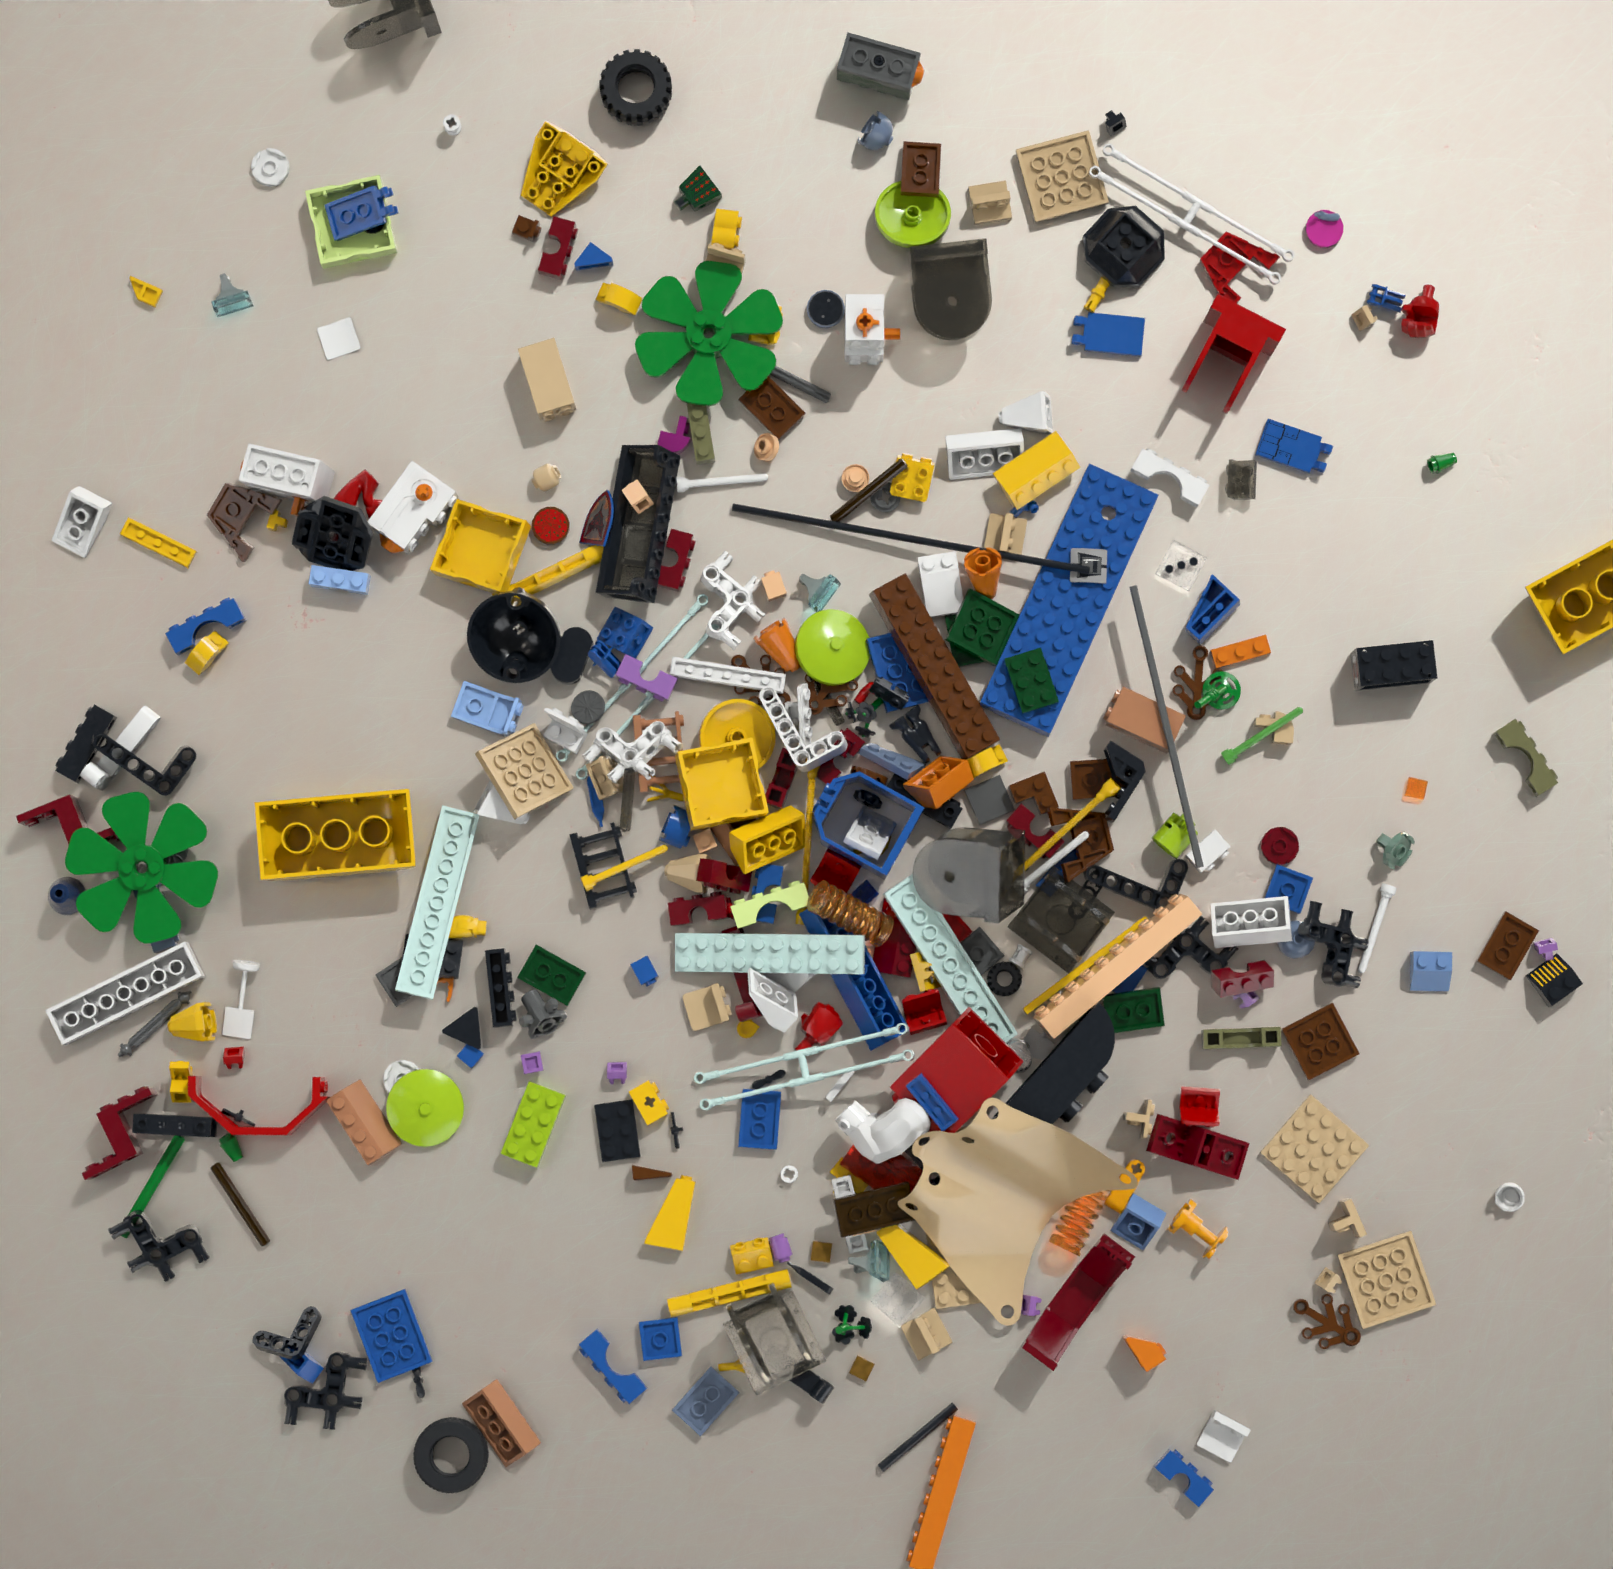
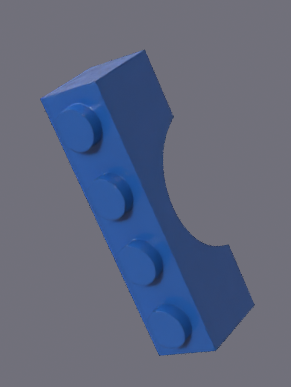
M228 597L220 601L219 606L215 608L213 606L208 607L202 611L203 614L187 618L185 620L186 623L180 626L179 624L171 626L165 634L175 653L179 656L194 648L198 631L208 623H221L231 629L246 621L237 601L234 598L230 599Z
M597 1328L579 1344L581 1347L579 1351L585 1358L589 1356L593 1361L591 1364L598 1373L602 1371L606 1376L605 1382L611 1388L614 1386L618 1390L617 1396L623 1403L627 1401L630 1404L648 1387L636 1373L622 1375L610 1368L606 1359V1351L610 1342Z

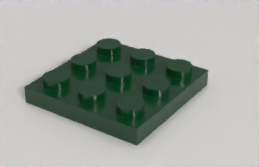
M970 588L962 601L945 640L996 666L1020 615Z

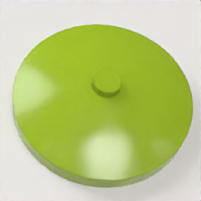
M898 181L888 186L880 194L876 202L875 221L879 231L887 240L900 247L916 249L930 246L944 236L950 224V204L940 189L938 198L901 195V181Z
M836 609L822 610L811 615L800 626L795 639L796 657L804 672L815 681L835 686L846 684L858 677L868 664L870 653L866 639L869 636L864 626L851 614Z
M418 1069L403 1075L393 1085L387 1098L386 1112L391 1128L401 1139L412 1145L427 1147L446 1141L456 1132L463 1118L464 1103L460 1089L446 1074L433 1069Z

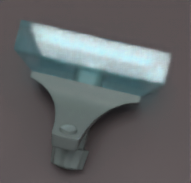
M225 273L221 274V293L216 297V300L211 301L216 316L221 317L253 307L248 290L243 291L235 288L230 283V278Z
M801 574L799 577V582L808 589V605L814 612L822 611L841 585L838 579L831 574L821 579H813L805 574Z
M875 1239L871 1241V1249L866 1256L848 1258V1264L854 1265L855 1273L868 1271L871 1276L882 1282L889 1280L890 1252L883 1242Z

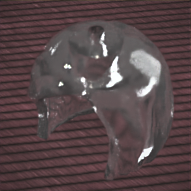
M1019 1038L1009 1039L1005 1043L1024 1061L1014 1074L1023 1073L1029 1069L1032 1063V1056L1029 1051L1030 1045L1027 1041Z

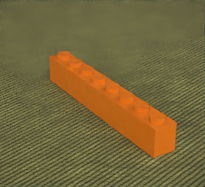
M953 1415L952 1419L948 1418L945 1427L948 1430L947 1437L942 1438L940 1448L943 1450L941 1456L937 1455L934 1467H937L936 1474H932L929 1481V1486H932L930 1494L926 1493L923 1502L926 1508L924 1513L920 1512L917 1522L920 1524V1528L913 1535L912 1542L915 1545L913 1550H909L906 1559L911 1568L933 1569L976 1421Z

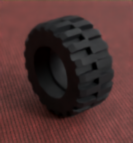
M634 49V52L625 50L622 55L616 54L613 56L614 60L606 63V68L602 70L601 80L599 81L604 107L607 108L611 116L616 117L617 121H625L627 125L632 126L633 123H637L638 126H641L646 121L648 123L654 122L655 117H661L663 110H667L669 100L672 97L671 76L664 62L660 61L658 56H652L651 52L646 50L644 53L640 52V49ZM632 72H641L648 75L654 84L652 95L640 103L627 102L621 98L618 92L620 80Z

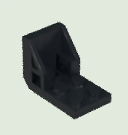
M1110 741L1103 751L1112 779L1123 785L1115 796L1118 800L1116 803L1112 802L1105 812L1108 815L1105 820L1112 824L1144 776L1146 770L1141 759ZM1125 772H1129L1130 775L1127 777Z

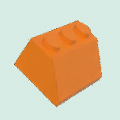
M940 755L906 781L903 787L923 807L938 809L948 799L953 798L961 789L966 788L974 778L968 760Z

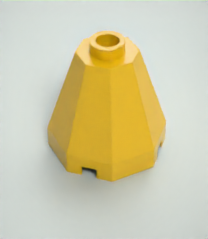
M196 1003L171 1016L167 1024L168 1031L176 1037L201 1042L214 1041L216 1036L212 1037V1035L217 1032V1022L214 1009L210 1010L208 1007L212 1006L211 1003Z

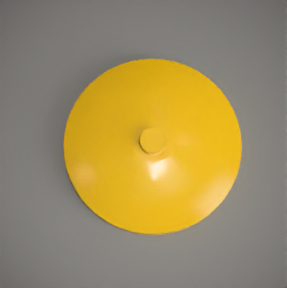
M730 699L715 705L706 714L700 726V747H715L726 742L753 738L758 769L769 760L775 747L776 734L772 720L761 706L749 700Z

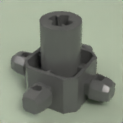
M530 990L521 998L528 1013L519 1019V1024L522 1027L529 1028L528 1035L531 1039L552 1033L560 1022H564L567 1018L565 1011L557 1009L558 1001L555 998L544 1002L537 990Z

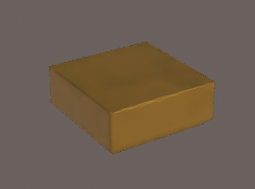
M813 1241L811 1260L830 1263L832 1243Z
M857 1355L849 1373L867 1381L875 1364Z

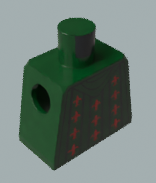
M698 166L679 186L682 196L674 202L680 211L688 205L694 211H698L720 200L722 193L703 168Z

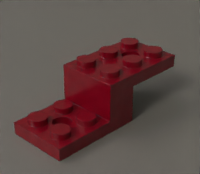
M1157 1114L1146 1151L1239 1180L1250 1143L1202 1127L1186 1126L1179 1120ZM1171 1133V1140L1167 1143L1166 1137ZM1229 1152V1159L1225 1161V1154Z

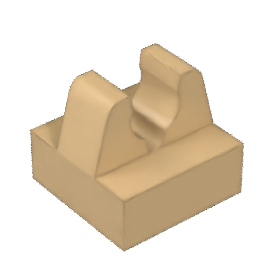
M1367 305L1351 314L1360 331L1366 329L1378 319L1377 316L1373 317L1371 313L1372 307Z
M1326 1267L1315 1281V1284L1329 1293H1335L1336 1290L1333 1287L1336 1283H1342L1340 1276Z

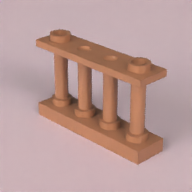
M675 711V717L652 720L641 719V715H633L635 740L643 734L642 730H645L650 724L661 721L665 726L676 725L677 736L674 738L682 743L681 726H684L683 715H679V711ZM675 756L652 758L646 764L655 766L675 764L676 761ZM638 772L640 792H647L648 787H651V785L680 782L679 775L651 777L650 780H647Z

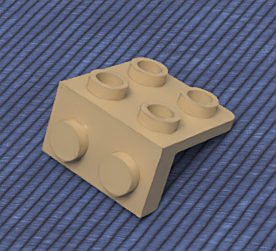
M716 983L683 995L692 1030L697 1031L730 1021L729 1016H732L729 1004L725 1005L723 998L726 997L723 986L719 987V984Z

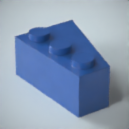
M1213 574L1186 626V633L1199 645L1240 606V599Z

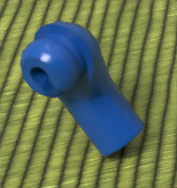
M1032 500L1018 510L1013 507L1009 512L1017 518L1023 511L1036 513L1039 510L1037 502Z

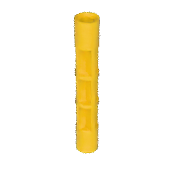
M592 545L509 585L508 591H512L517 587L523 588L531 595L543 591L564 579L601 563L604 547Z
M788 1269L669 1298L667 1303L672 1318L792 1288Z

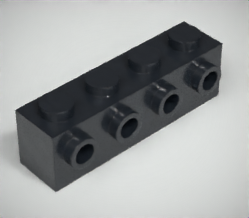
M95 704L87 710L85 714L87 718L83 724L80 723L75 731L77 735L74 740L68 742L64 757L61 756L55 765L57 767L55 771L78 784L82 778L80 773L87 764L92 762L98 751L92 745L93 735L98 732H103L107 735L117 719L116 716ZM99 737L97 739V746L100 747L102 745L105 737Z
M894 773L887 787L921 805L904 789L903 784L908 780ZM951 798L950 801L947 800L938 809L924 807L922 813L951 829L963 808L960 807V802Z
M505 948L485 950L493 1027L514 1026V1021H517L516 1010H512L511 1002H515L514 991H510L509 983H513L512 972H508L507 964H511L510 953L506 952Z

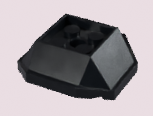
M1136 205L1107 209L1082 237L1085 262L1113 287L1139 288L1165 259L1164 230ZM1127 242L1130 247L1125 249L1120 243Z
M323 496L299 510L292 545L296 549L298 548L301 554L310 562L324 567L354 571L356 569H363L367 563L373 532L361 508Z

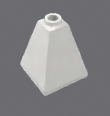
M1040 391L1002 408V412H999V422L1008 427L1050 435L1053 433L1051 397L1045 391Z
M491 780L473 812L481 816L521 825L522 823L526 824L531 815L527 813L514 820Z

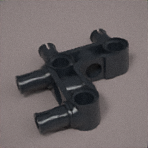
M1310 901L1307 918L1299 925L1298 934L1301 938L1308 941L1325 943L1327 945L1326 961L1323 963L1321 974L1322 981L1325 984L1339 987L1347 985L1358 988L1360 983L1354 981L1361 982V978L1348 974L1353 948L1365 951L1368 946L1362 945V943L1368 944L1369 942L1368 939L1356 937L1352 933L1350 926L1353 911L1341 909L1338 926L1321 923L1319 920L1322 903Z
M1200 916L1190 928L1184 929L1172 939L1173 942L1159 958L1152 956L1144 964L1148 966V971L1155 978L1163 979L1176 969L1177 963L1183 957L1191 956L1200 964L1199 967L1211 975L1210 964L1213 961L1220 964V969L1226 968L1228 966L1227 961L1239 949L1234 946L1229 951L1231 947H1224L1219 954L1212 951L1199 939L1201 932L1210 924L1205 920L1200 926L1204 920ZM1183 936H1188L1191 939L1190 946L1185 947L1182 945L1181 939ZM1158 965H1163L1166 969V973L1163 976L1156 973Z
M134 1210L130 1215L124 1217L123 1222L108 1229L114 1240L127 1232L132 1233L140 1247L142 1255L127 1262L129 1268L131 1267L132 1273L146 1265H153V1267L158 1268L164 1282L169 1280V1277L172 1279L176 1276L167 1262L170 1258L187 1249H192L198 1263H202L203 1260L206 1261L210 1258L202 1245L203 1239L199 1234V1229L195 1225L181 1227L174 1234L165 1239H160L154 1233L151 1227L152 1223L145 1213L141 1210ZM140 1217L142 1223L134 1224L132 1218ZM192 1231L196 1236L193 1239H188L185 1233ZM158 1250L161 1252V1256L153 1257L151 1251Z
M343 1352L331 1354L326 1365L327 1379L325 1387L320 1390L300 1385L292 1386L285 1391L284 1404L287 1408L284 1424H290L291 1420V1425H297L298 1408L300 1406L325 1411L323 1429L335 1430L337 1412L344 1407L357 1409L362 1407L360 1403L363 1397L347 1396L344 1390L347 1370L353 1368L366 1371L367 1365L359 1363L366 1364L368 1359L351 1357L349 1353ZM338 1355L342 1358L341 1366L334 1365V1356ZM291 1390H296L299 1393L297 1400L290 1398L289 1393ZM330 1394L337 1397L336 1405H331L328 1402Z

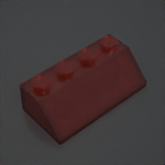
M854 1144L839 1163V1165L873 1189L908 1181L912 1192L923 1172L922 1169L902 1155L876 1164L862 1156Z

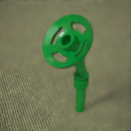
M1220 671L1211 674L1203 684V697L1196 701L1194 706L1197 709L1206 704L1219 710L1231 708L1237 703L1241 695L1239 681L1228 672ZM1221 676V679L1216 680L1212 685L1209 684L1211 680ZM1228 678L1234 682L1236 689H1232L1231 685L1226 682ZM1218 682H1221V683H1222V684H1220L1218 687H1215V685H1216ZM1227 693L1230 694L1227 698H1223ZM1232 695L1234 696V699L1231 702L1223 704V702L1229 700L1232 697Z

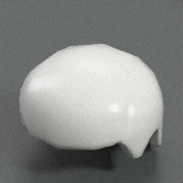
M1505 1183L1496 1190L1495 1203L1503 1211L1514 1212L1523 1205L1524 1192L1515 1183Z

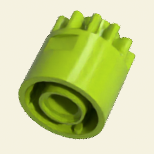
M1173 812L1153 835L1152 840L1175 859L1188 847L1190 839L1184 814L1179 816Z

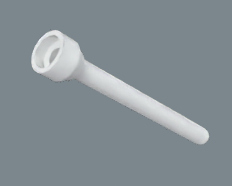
M754 474L696 480L677 477V492H685V490L693 487L767 481L768 475Z
M1086 831L1082 832L1027 878L1018 879L1012 884L1014 889L1023 896L1028 892L1030 884L1089 837V833Z
M1384 883L1381 885L1382 898L1368 937L1369 943L1366 944L1368 947L1363 952L1358 967L1359 973L1366 971L1389 898L1395 895L1396 887Z

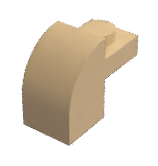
M1276 711L1274 712L1273 719L1271 715L1260 714L1259 717L1254 719V727L1266 728L1286 714ZM1292 721L1272 733L1273 744H1293L1294 727Z

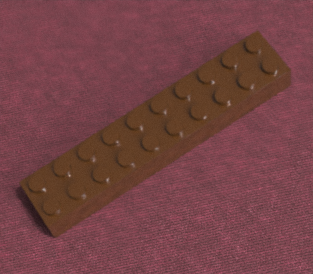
M906 573L873 590L869 594L870 599L961 759L966 760L1000 740L999 736Z

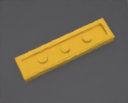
M129 517L120 532L121 536L188 569L197 553L196 550Z

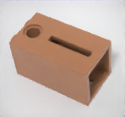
M1122 687L1121 690L1117 689L1111 700L1114 705L1112 708L1109 707L1103 719L1106 720L1104 725L1167 754L1169 751L1157 702L1125 687ZM1166 706L1175 741L1186 715Z

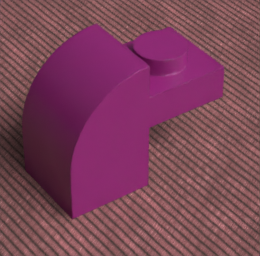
M684 416L679 417L676 434L660 431L657 445L676 454L685 451L691 442L690 437L684 436L689 433L690 423H687L688 418Z

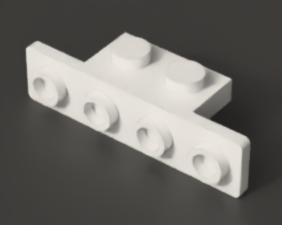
M803 683L797 687L798 702L787 701L785 709L804 745L808 746L811 744L813 734L812 727L810 726L812 712L811 708H809L810 690L808 689V684ZM786 727V732H788L790 727Z

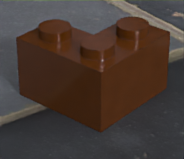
M1045 771L1008 786L1015 805L1033 798L1039 815L1048 813L1047 808L1049 807L1059 808Z

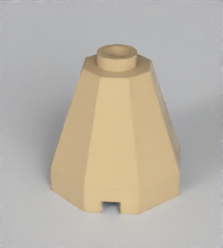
M696 854L670 860L669 864L665 866L664 874L669 881L694 892L707 894L709 887H704V883L696 881L700 858L711 859V856Z

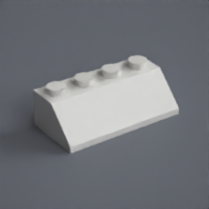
M1021 428L945 436L949 480L993 476V472L1024 452Z

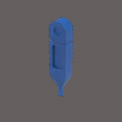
M589 776L587 785L592 811L599 822V826L603 827L602 820L605 811L603 800H599Z

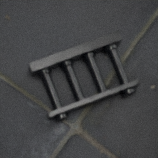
M614 822L610 823L612 830L587 837L578 836V833L569 834L581 877L596 875L588 873L587 866H590V863L619 856L621 863L625 862L619 837H622L619 826H615ZM614 837L617 848L587 856V854L583 855L582 848L585 845ZM627 869L611 876L615 877L624 874L626 886L597 893V891L593 892V889L586 892L584 888L590 910L598 908L597 903H600V900L629 893L630 898H635L634 893L637 892L635 882H630Z
M133 1113L132 1133L217 1137L218 1122L212 1117Z

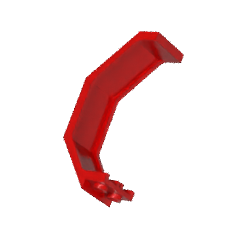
M188 1076V1096L231 1135H292L330 1098L329 1096H324V1093L328 1092V1081H325V1077H312V1101L289 1124L284 1127H240L202 1095V1076Z

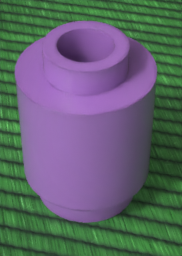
M784 1233L770 1237L769 1246L774 1261L779 1260V1263L790 1260L789 1256L793 1255Z

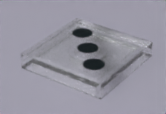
M1173 540L1155 574L1190 591L1207 557Z

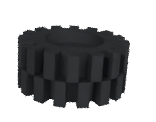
M999 962L989 970L987 984L996 995L1010 996L1018 991L1022 984L1021 971L1011 962ZM1006 971L1011 974L1012 982L1009 986L1004 987L997 982V976L1000 972Z

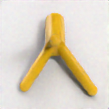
M658 784L662 789L650 787V790L663 795L647 799V802L664 798L684 801L682 793L671 791L664 784Z
M750 1350L735 1362L718 1364L719 1372L737 1370L755 1377V1373L744 1369L756 1367L755 1363H740L756 1350Z

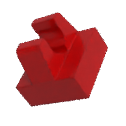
M244 1047L224 1049L223 1061L228 1069H232V1064L238 1063L239 1069L243 1067Z

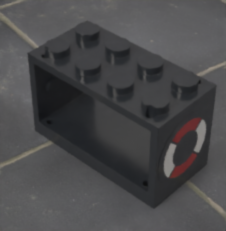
M1433 640L1356 648L1350 653L1355 691L1428 684L1438 678Z

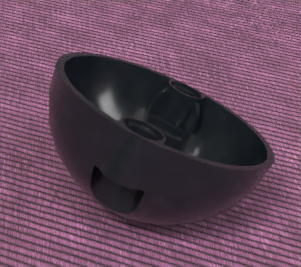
M517 587L512 591L500 592L489 597L475 609L470 617L467 627L469 651L481 669L501 681L523 683L537 679L551 668L559 652L561 637L555 615L543 601L527 593L523 588ZM509 669H515L517 674H512Z

